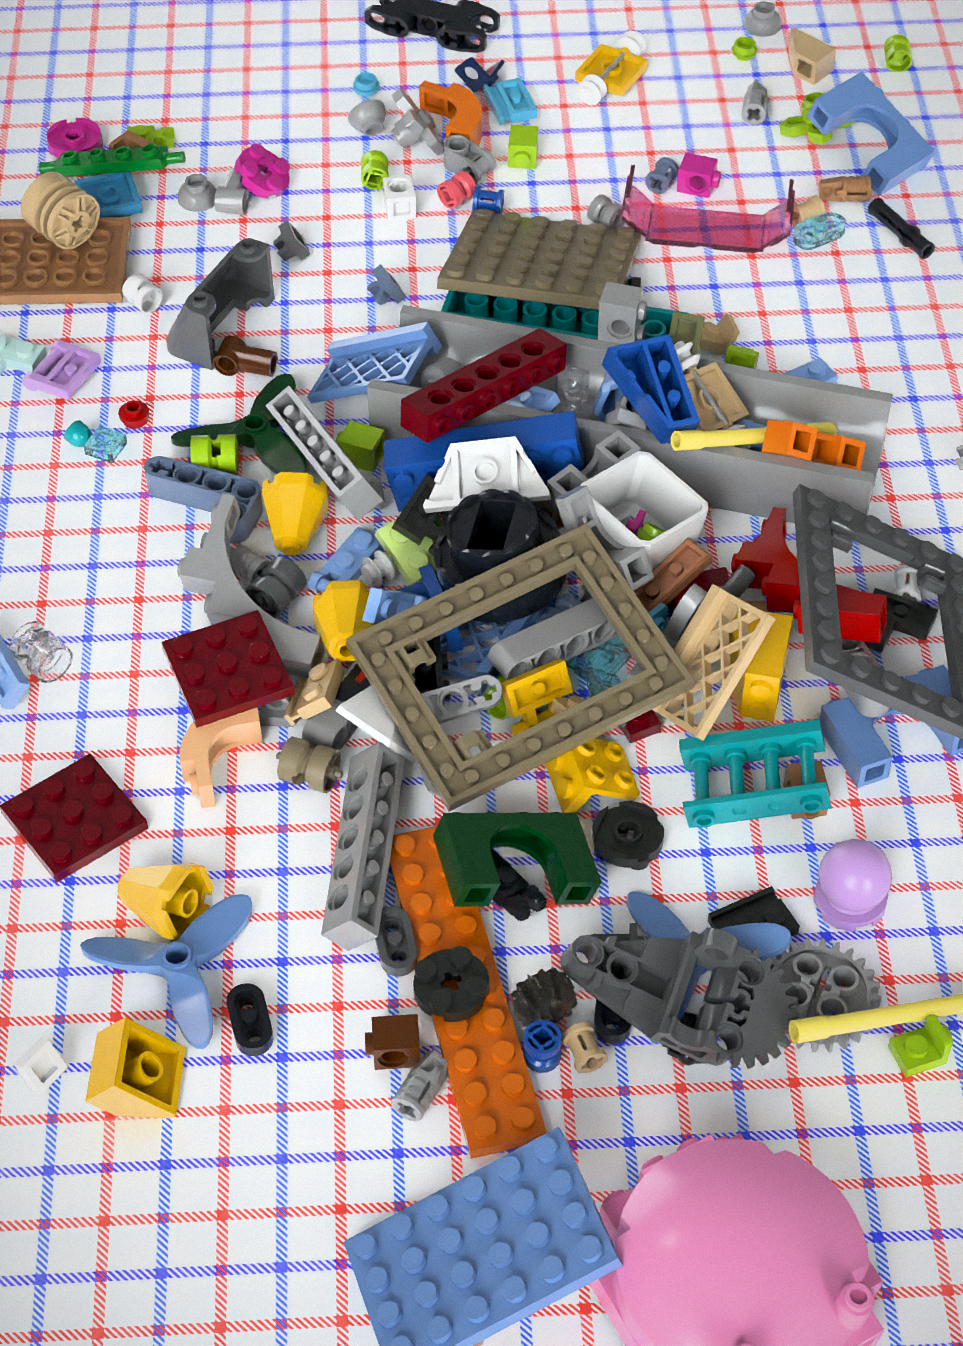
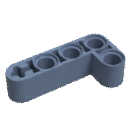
M165 456L152 457L144 464L148 493L155 498L212 512L214 505L219 504L223 493L234 495L241 513L230 543L237 544L246 541L263 513L260 484L253 479Z

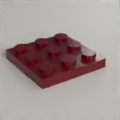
M258 610L161 642L164 655L196 728L295 695L291 678Z
M91 753L0 805L3 817L56 883L149 829L146 818Z

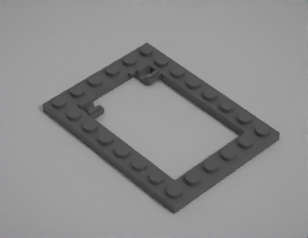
M799 484L792 494L806 671L963 739V558L958 554H951L938 548L930 541L920 540L902 528H894L881 522L876 516L866 515L855 510L845 502H838L829 498L817 489H810ZM853 540L918 570L916 573L918 586L938 596L952 697H945L929 690L922 684H916L904 679L893 671H886L868 663L861 657H855L842 651L833 547L848 553L852 549Z

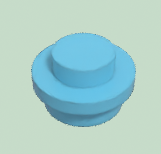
M370 72L358 74L353 82L354 92L363 97H370L380 89V83L376 75Z

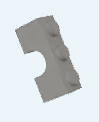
M616 430L595 446L592 460L582 471H579L570 464L547 481L551 500H546L545 505L561 518L555 501L556 498L580 486L581 483L632 454L641 451V448L621 430Z

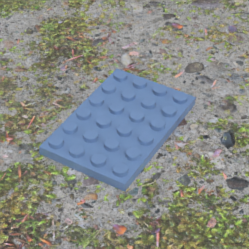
M560 1127L547 1132L343 1241L379 1346H473L623 1266Z

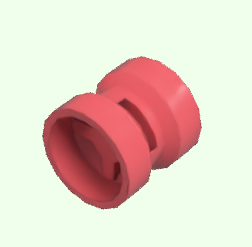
M459 171L452 176L451 180H446L438 185L437 194L445 207L454 209L461 205L463 200L473 197L476 184L467 172Z

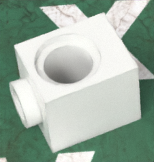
M411 175L384 177L383 196L388 222L416 219V198Z

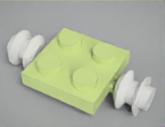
M438 516L434 524L443 528L447 519L443 516L442 520ZM396 519L379 528L374 536L387 554L377 550L374 552V560H371L369 557L362 559L361 573L364 579L369 584L373 583L375 586L380 587L383 584L382 577H386L389 580L394 579L395 566L408 585L422 581L419 567L431 564L434 572L437 573L434 556L428 552L433 543L432 539L425 536L421 544L417 545L392 529Z

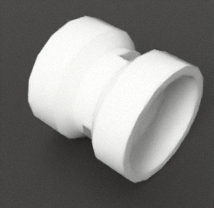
M140 273L130 276L122 288L123 296L129 302L134 303L137 309L145 314L156 311L163 301L164 296L161 289L151 284L149 279Z

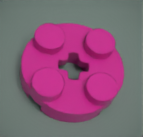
M76 118V122L67 123V119L60 120L54 123L46 134L48 152L56 158H59L61 153L69 150L86 152L103 147L100 127L96 122L87 118Z
M253 143L249 148L244 149L235 161V172L237 174L239 171L242 176L240 182L248 191L258 197L269 198L270 195H276L275 198L282 195L289 185V163L265 149L259 143Z

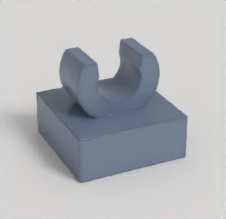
M381 264L371 271L377 281L370 283L367 290L374 296L373 299L379 305L385 304L389 297L397 304L407 297L396 279Z

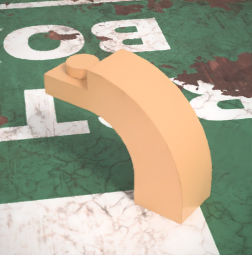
M258 707L196 728L193 721L187 729L180 746L183 782L191 783L192 795H200L202 808L216 806L211 777L212 768L216 760L232 748L263 743Z

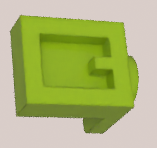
M932 1014L927 1016L924 1027L890 1038L888 1048L904 1077L907 1078L947 1064L951 1047L953 1046V1038L948 1027L941 1025L937 1016Z

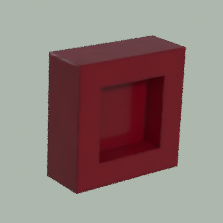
M651 709L619 727L629 743H633L660 733L662 723Z

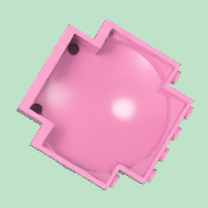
M741 1133L729 1139L727 1136H722L715 1140L711 1134L700 1140L697 1137H693L683 1142L677 1148V1152L665 1158L662 1155H658L644 1163L641 1167L642 1170H640L636 1187L627 1192H624L623 1189L614 1191L602 1201L603 1204H601L599 1213L623 1266L589 1285L625 1346H876L884 1332V1328L872 1311L875 1303L874 1297L881 1287L883 1280L869 1260L868 1248L859 1220L839 1188L825 1174L801 1156L787 1150L773 1154L763 1142L745 1140Z

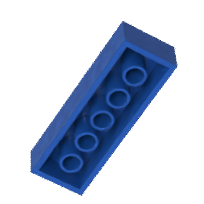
M575 411L455 429L429 443L424 442L417 436L384 441L383 469L398 511L402 512L426 474L435 479L438 470L445 463L444 457L451 443L516 436L546 486L550 478L570 464L579 471H582L586 467V454Z

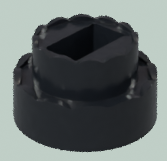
M487 489L479 494L465 497L458 506L449 512L447 522L440 531L434 547V562L442 591L444 592L559 537V531L554 520L545 511L537 509L529 498L513 490ZM567 574L472 620L485 623H503L532 615L548 605L558 595L564 585Z

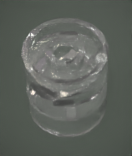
M40 621L27 622L14 633L10 640L9 650L12 655L42 683H51L58 680L68 671L72 664V650L58 637H55Z

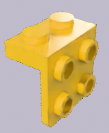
M594 738L545 763L562 813H577L592 794L635 801L640 795L625 751L617 742Z

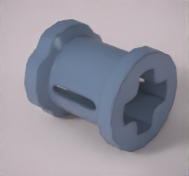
M669 157L660 158L656 162L654 171L649 172L645 177L647 188L653 193H665L669 188V182L678 176V164Z

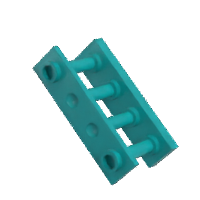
M820 719L707 735L704 741L697 737L679 739V751L685 770H694L695 800L682 802L689 828H706L716 824L803 812L815 813L820 810L832 809L827 783L816 782L814 753L825 752ZM799 755L802 785L781 788L778 758ZM764 760L766 790L745 793L743 763ZM729 765L731 795L710 798L708 768Z

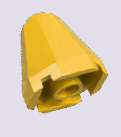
M279 472L274 475V481L271 483L269 478L263 481V502L275 548L285 555L295 556L309 548L328 510V485L321 480L320 485L314 483V476L308 473Z
M360 580L331 581L321 595L318 593L313 598L314 629L318 635H321V641L329 654L340 662L355 661L346 646V638L375 625L362 620L370 591L367 590V585Z
M183 863L129 868L120 877L118 882V895L123 905L160 936L173 941H178L192 921L210 908V905L205 904L204 900L205 894L212 896L213 884L205 866L199 864Z

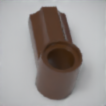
M227 336L223 339L213 358L212 364L217 372L225 376H233L238 371L273 377L276 371L278 356L275 351L250 347L239 337Z

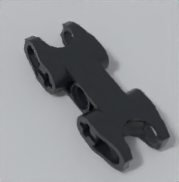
M379 0L381 5H371L364 11L365 23L374 30L398 38L406 37L409 32L434 37L443 48L458 52L478 53L484 51L487 47V34L485 33H492L500 27V14L470 0H460L456 5L433 0H395L394 2ZM371 13L383 16L384 21L377 22L373 19ZM481 16H489L494 24L481 21ZM474 36L478 38L480 44H473L469 37Z

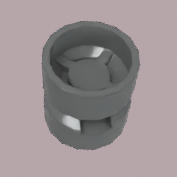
M278 556L273 558L263 569L262 576L258 575L247 586L245 592L266 613L274 618H278L289 606L291 600H294L306 587L307 579L304 572L292 560Z

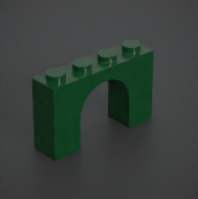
M444 813L433 834L454 907L490 905L501 884L490 849L498 847L515 848L534 858L545 872L556 905L589 904L601 884L599 873L577 813Z

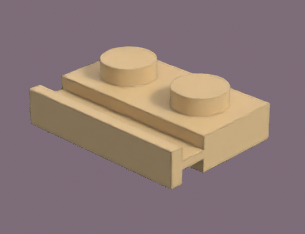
M338 659L328 664L320 663L310 670L308 673L309 677L306 680L303 676L297 679L294 687L295 695L291 696L284 714L285 719L291 726L296 725L299 717L306 720L333 706L345 672V667Z

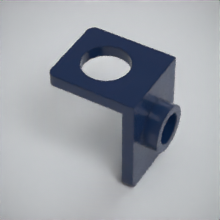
M469 57L458 65L454 71L475 93L484 84H487L489 87L499 78L497 73L505 62L502 59L485 71L473 57ZM465 68H473L477 72L478 78L472 79L468 77L465 73Z

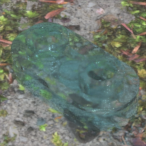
M824 213L796 225L793 242L803 250L818 248L842 238L845 235L847 221L838 213Z

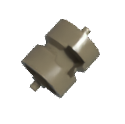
M291 736L286 741L282 752H277L276 759L279 760L277 776L279 780L301 785L304 781H307L308 787L311 790L327 794L335 784L337 777L342 778L343 771L339 770L341 752L335 748L318 745L312 749L309 741Z

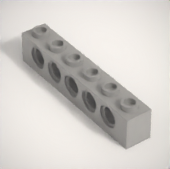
M290 386L285 388L266 405L335 496L358 521L383 501L347 454Z
M380 741L352 756L350 759L321 930L323 937L346 951L367 943L379 935L405 758Z

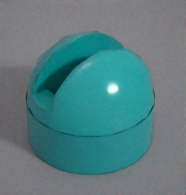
M81 420L74 421L64 434V439L75 447L86 446L92 438L91 430Z

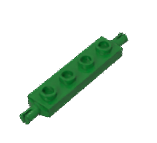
M148 144L138 148L122 146L112 150L95 148L86 152L69 150L61 153L58 160L40 162L39 171L41 174L58 172L67 177L160 170L169 164L185 163L186 156L184 151L169 152L167 145L156 146L155 144Z

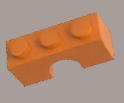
M768 420L761 452L860 471L866 442L841 435L817 432L818 428L793 421Z

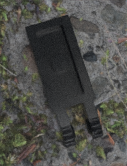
M490 849L501 883L492 900L521 922L531 916L530 913L532 912L530 909L533 912L543 910L547 902L544 897L545 895L539 891V888L529 884L494 849Z

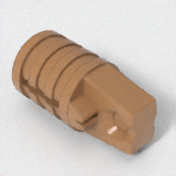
M839 176L821 179L818 189L819 198L821 200L837 202H869L871 198V177Z

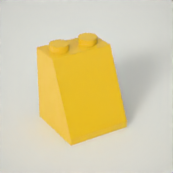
M763 611L776 620L732 694L740 716L774 722L787 661L793 616ZM738 612L736 613L733 620L738 618ZM760 618L748 624V634L754 632L761 620ZM739 629L729 633V644L739 639ZM740 649L730 654V665L738 659Z

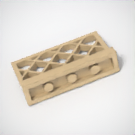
M712 584L674 648V651L695 680L694 688L652 710L704 741L776 619ZM738 612V618L733 620L736 613ZM760 618L761 620L754 632L748 634V624ZM739 629V639L729 644V633ZM720 642V649L714 651ZM740 649L738 659L730 665V654ZM721 659V670L711 674V663ZM702 672V679L697 681L698 677ZM722 680V686L719 691L712 695V684ZM703 689V700L694 704L693 693ZM684 702V709L679 711ZM703 710L704 716L697 728H695L694 714Z

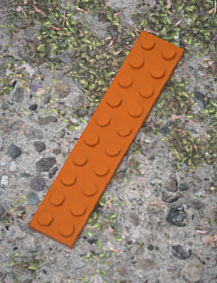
M437 826L395 834L393 836L389 867L401 909L408 914L417 947V963L436 951L463 946L470 949L472 955L480 959L488 971L489 993L483 1001V1007L477 1014L458 1022L443 1021V1017L436 1016L433 1013L431 1017L442 1057L448 1061L447 1076L469 1155L473 1159L519 1148L546 1134L547 1131L479 907H454L433 839ZM447 980L441 986L442 988L450 987L454 991L458 989V981Z

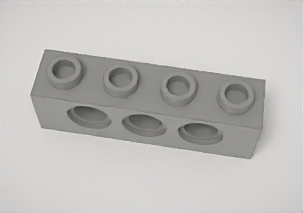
M606 282L599 301L598 340L617 344L644 340L646 326L641 325V320H645L648 303L643 301V288Z

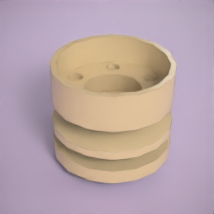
M46 172L38 176L28 186L20 206L21 216L25 222L37 232L42 233L45 238L52 241L57 247L64 250L74 249L82 245L93 234L100 217V207L96 199L58 172Z

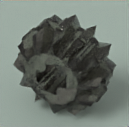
M541 968L537 974H527V979L516 984L517 990L513 991L510 995L515 1009L514 1013L524 1027L537 1020H547L554 1024H561V1020L564 1017H570L572 1015L571 1009L575 1008L578 1004L572 981L564 972H559L556 968H551L546 972Z

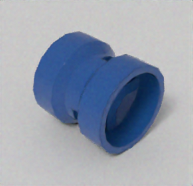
M537 1020L530 1023L523 1034V1055L526 1065L532 1071L548 1073L554 1070L561 1060V1031L551 1021Z

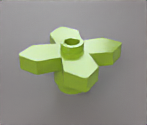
M813 92L805 95L803 98L804 102L801 104L802 115L788 117L779 123L780 134L788 137L808 134L809 142L820 145L833 138L832 132L824 136L806 116L815 99L824 93ZM855 121L845 123L837 129L847 128Z

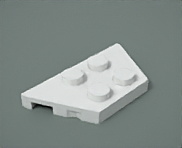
M516 436L451 443L444 457L445 463L438 470L434 479L436 484L429 499H425L423 508L426 513L451 511L465 497L479 494L487 489L513 490L529 498L532 502L551 500V493L524 452Z

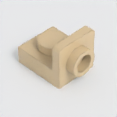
M725 313L717 325L708 321L704 323L700 349L722 355L726 354L727 348L737 340L740 334L731 314Z

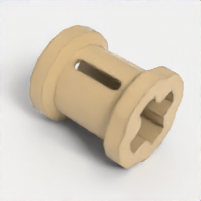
M817 195L810 196L808 201L800 204L796 202L791 203L787 208L788 219L795 228H801L805 222L811 220L820 221L824 219L825 215L824 203Z
M589 1022L574 1024L562 1034V1043L565 1047L570 1048L575 1059L574 1068L578 1073L587 1074L596 1071L608 1059L604 1049L599 1048L593 1036L594 1028Z

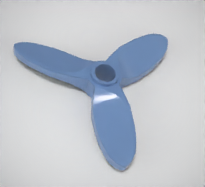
M638 891L628 893L626 897L628 910L637 926L648 938L685 939L690 934V931L667 906L654 897ZM748 923L721 928V930L731 933L738 939V946L751 952L755 948L759 949V958L762 961L783 953L792 941L790 931L786 927L775 923ZM696 963L677 1016L679 1021L691 1001L700 976L709 970Z
M244 894L232 895L216 903L192 921L178 941L153 943L125 937H94L81 942V951L88 959L102 965L163 977L168 982L173 1015L182 1035L191 1046L197 1049H205L213 1035V1014L209 994L198 972V967L221 954L242 932L252 915L251 897ZM183 961L182 963L174 964L175 962Z

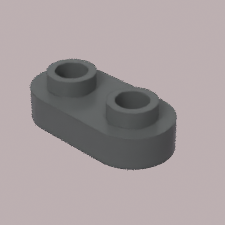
M389 906L383 908L379 935L375 938L381 967L392 976L401 977L408 975L415 969L417 964V947L409 916L399 907ZM389 928L397 929L396 931L392 932L386 931ZM398 958L405 960L402 962H394V960Z

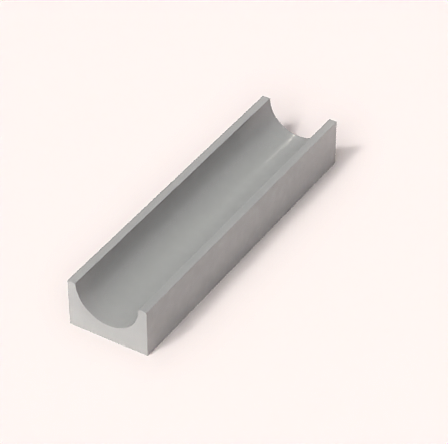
M403 305L400 311L399 328L428 322L442 347L438 354L428 355L424 358L409 385L370 379L367 386L369 425L384 429L385 441L415 436L400 426L401 399L422 389L420 376L427 366L439 358L449 357L458 361L464 367L536 329ZM546 331L567 343L565 370L536 385L555 392L561 402L552 412L500 404L455 428L461 429L575 411L586 454V466L594 456L595 446L619 429L635 442L642 452L651 453L707 501L708 507L764 518L769 517L773 507L786 508V522L795 523L792 493L799 484L810 489H817L825 496L838 502H845L852 506L853 509L868 515L883 452L893 394L716 362L750 415L745 420H752L753 423L766 426L768 420L793 421L804 425L807 423L833 422L837 429L836 435L866 442L861 470L732 446L675 451L671 446V442L660 444L649 428L641 430L601 422L599 416L598 419L595 416L593 403L607 372L602 366L603 359L608 347L621 344ZM699 359L696 367L700 369L715 361Z

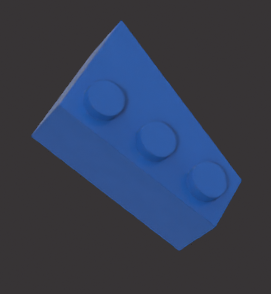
M670 334L608 347L602 366L660 444L670 443L671 435L674 431L696 430L700 420Z

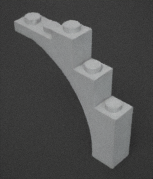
M223 493L219 504L214 505L212 509L211 525L209 531L205 532L201 538L200 548L189 546L185 558L182 557L178 563L177 575L180 577L185 591L207 595L204 603V612L207 613L211 625L258 610L288 674L308 678L310 670L322 662L325 653L321 635L299 630L282 623L261 609L241 587L233 572L230 556V540L241 512L236 497Z

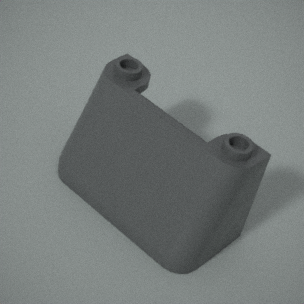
M245 238L239 241L187 297L166 337L167 350L171 355L209 370L214 369L212 362L217 351L215 350V339L212 338L211 333L234 307L247 312L250 309V304L262 302V306L267 308L275 299L269 244L253 238Z

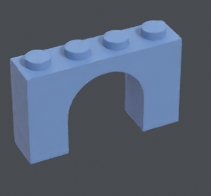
M863 72L858 73L816 98L806 115L824 136L843 124L852 121L867 123L875 127L884 136L888 150L871 159L861 175L871 177V188L878 196H881L924 169L935 153V150Z
M944 664L932 669H923L917 674L904 678L916 684H922L929 690L945 697H952L949 673ZM849 697L840 700L834 699L821 706L819 717L824 738L856 788L858 789L888 778L893 756L876 732L873 724L885 716L905 714L889 708L888 712L880 717H866L858 712ZM928 725L949 756L963 752V739Z

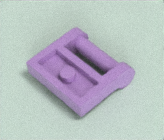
M56 340L50 347L49 354L33 372H28L22 378V383L30 391L38 389L69 400L101 364L100 354L62 340Z

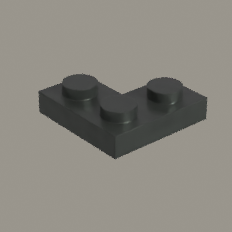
M875 588L873 593L887 595V625L880 643L864 642L866 646L882 653L893 630L926 641L937 618L938 609Z

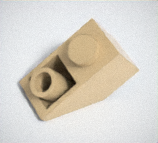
M793 27L790 30L788 48L792 74L815 85L834 71L836 48Z

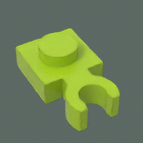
M155 125L127 126V130L143 137L156 146L167 145V148L175 147L174 127H163L160 130H155Z

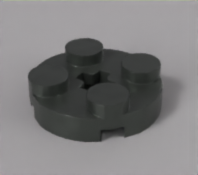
M634 801L619 802L618 807L608 810L609 806L602 809L595 817L592 826V841L595 855L618 867L631 868L633 870L647 868L649 862L659 855L664 843V827L657 819V813L649 806ZM628 830L634 831V838L626 839L619 833L625 834Z
M458 946L453 949L436 951L420 960L415 966L413 980L415 1001L425 1014L431 1017L432 1013L436 1016H441L443 1021L458 1022L471 1018L481 1010L483 1001L489 993L488 971L482 961L472 955L470 949ZM447 980L458 981V989L454 991L450 987L442 988L441 985L445 984Z

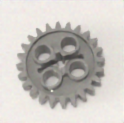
M805 938L803 948H800L792 941L789 953L785 950L777 955L776 958H773L770 967L772 972L783 968L785 971L779 979L780 983L792 982L793 986L785 993L788 996L798 998L797 1003L801 1005L788 1006L789 1009L799 1013L798 1019L808 1016L812 999L816 997L820 980L826 969L831 972L826 980L825 990L820 995L814 1017L879 1008L882 996L878 995L880 982L873 981L875 970H864L865 958L854 961L852 959L853 948L842 953L840 952V942H836L832 948H827L824 938H821L818 946H813L810 939ZM801 972H809L812 975H805ZM838 984L845 985L848 988L840 987ZM871 1029L833 1035L826 1039L809 1041L808 1043L811 1044V1049L814 1053H816L819 1044H824L827 1051L832 1053L835 1042L845 1050L848 1047L849 1038L859 1043L862 1032L870 1033ZM785 1034L788 1039H791L789 1034ZM805 1042L796 1044V1047L800 1049Z

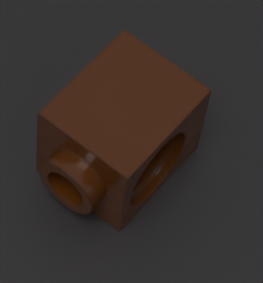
M418 1014L371 1017L372 1032H365L366 1056L373 1055L374 1069L413 1068L420 1060Z

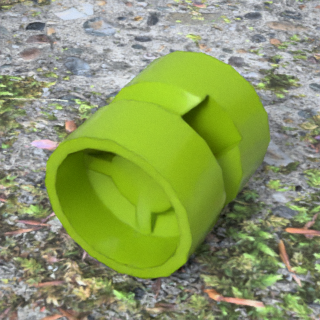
M192 435L190 441L191 463L238 475L237 435H218L216 440H212L209 435Z

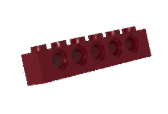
M538 328L402 398L400 426L424 442L429 443L564 371L567 343Z

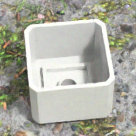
M638 451L581 483L580 486H588L598 518L609 536L623 546L644 547L652 571L687 538L697 544L708 513V502L651 453ZM641 509L646 511L644 525L646 522H649L665 532L650 541L640 540L625 525L629 518L635 519Z

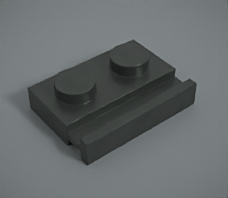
M772 886L708 914V923L715 929L748 923H775L786 927L790 931L791 937L799 934L800 925L782 899H778L775 895V889Z

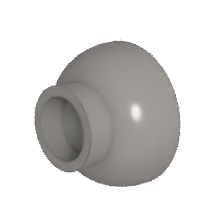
M767 1L757 2L754 8L747 13L744 20L745 30L755 36H772L777 34L782 27L781 18L775 10V6Z
M367 100L355 106L349 112L347 119L355 130L363 132L367 137H372L384 129L383 122L386 118V108L381 100Z
M191 174L186 177L185 183L179 189L178 203L183 209L188 211H206L215 206L216 188L207 180L206 176Z

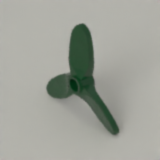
M281 374L272 379L255 398L249 415L230 423L188 428L178 431L171 436L173 445L190 447L192 435H209L212 440H216L218 435L236 434L238 445L253 448L261 462L273 473H307V464L304 457L286 435L276 430L280 424L266 407L271 400L288 386L296 393L295 379L291 374Z

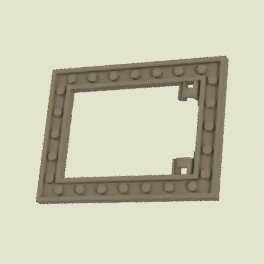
M587 523L346 638V646L449 812L693 689L695 685V680ZM574 570L642 672L495 746H492L482 729L478 731L473 730L457 738L454 742L450 735L447 736L414 684L415 678L412 674L415 672V668L422 663L429 666L436 662V656L426 641ZM414 647L417 649L410 654L406 652ZM478 746L481 753L472 757L468 750Z

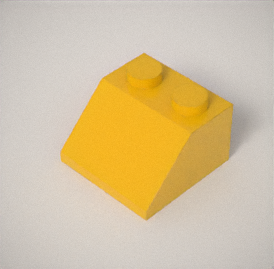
M126 1017L117 1021L96 1035L85 1102L115 1116L172 1118L176 1116L186 1047Z

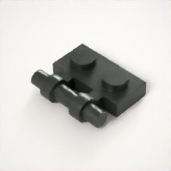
M426 474L394 522L392 529L417 545L421 544L425 536L432 539L433 543L428 552L434 556L437 537L443 529L435 525L434 522L439 514L447 519L450 511L425 512L423 504L425 499H429L436 484L434 478Z

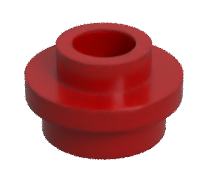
M133 400L124 403L119 408L118 415L120 421L127 428L138 429L147 423L150 412L144 402Z

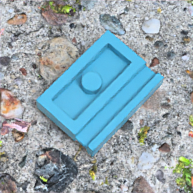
M521 77L495 82V86L488 87L487 84L483 85V94L499 125H503L504 121L508 120L511 123L537 118V107Z

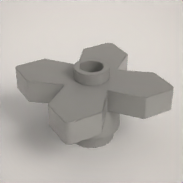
M397 89L391 95L395 104L404 115L394 124L395 128L391 130L393 137L403 148H406L408 145H414L422 138L427 146L439 156L444 151V142L434 129L436 124L433 118L424 108L419 110L411 97L403 89Z

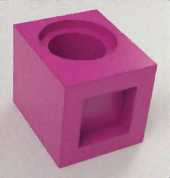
M685 152L678 168L677 192L710 198L713 188H718L721 180V171H717L718 159Z

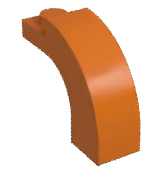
M424 80L419 85L420 109L424 108L426 111L450 119L446 125V138L451 135H462L479 146L482 139V107L474 93L455 82L447 88Z

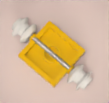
M631 30L625 32L617 41L616 48L600 44L575 71V81L580 82L577 86V94L584 103L596 105L607 92L623 97L646 71L648 59L640 57V54L646 49V42L638 32Z

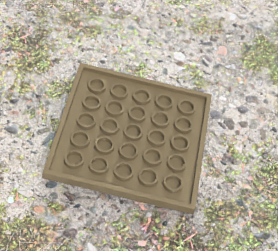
M478 209L472 211L437 278V289L599 310V301L606 282L626 285L641 243L642 232L635 231L633 228L626 226L619 227L618 229L606 228L601 223L585 225L578 224L575 220L570 219L553 221L545 216L529 218L521 217L520 214L514 212L497 214L489 209Z

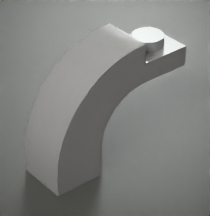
M587 485L577 486L555 499L564 527L558 530L560 536L587 523L633 591L654 578L644 547L623 546L612 539L605 531L598 518Z

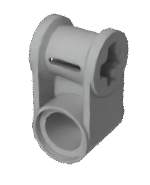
M451 135L445 139L444 167L448 171L455 174L459 171H465L473 178L476 184L481 180V176L484 173L492 172L496 168V159L488 149L478 146L462 135Z

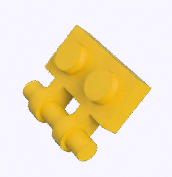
M555 659L500 683L508 715L513 718L522 716L520 722L510 726L513 736L529 729L531 725H537L554 716L555 714L550 711L553 699L562 698L573 693L565 660ZM548 704L547 710L536 714V708Z

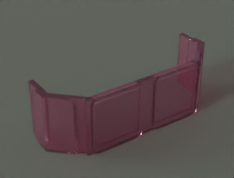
M635 165L630 167V173L627 175L621 220L633 228L635 233H641L645 237V241L652 244L690 248L702 246L710 247L714 250L758 253L763 252L764 248L769 245L774 246L791 235L795 190H793L794 179L789 180L787 199L765 214L759 215L655 205L634 185Z

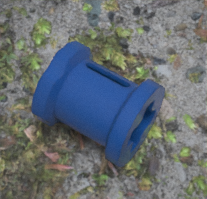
M476 186L473 195L472 211L489 209L497 214H502L504 189H499L496 192L481 190V187Z

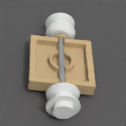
M680 341L674 344L700 420L696 430L745 429L746 425L736 423L743 421L750 414L716 361L697 369L696 365L701 356L700 354H691L690 349L693 343L685 344L684 341ZM734 445V446H732V447H737V448H742V449H748V450H750V449L752 448L751 445Z

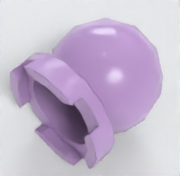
M852 838L834 844L825 853L820 862L819 878L817 879L813 900L822 912L821 918L836 929L849 932L856 931V927H864L871 923L873 927L885 914L889 896L888 892L893 878L891 865L884 851L869 841Z

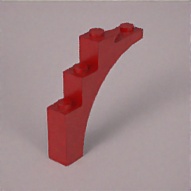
M773 507L768 519H764L762 522L760 536L755 537L754 542L743 541L738 554H733L731 572L734 573L740 565L749 568L756 575V578L748 588L761 589L762 596H766L767 610L793 613V619L798 620V634H803L798 560L786 544V508ZM836 584L841 639L880 643L887 625V595L863 592Z

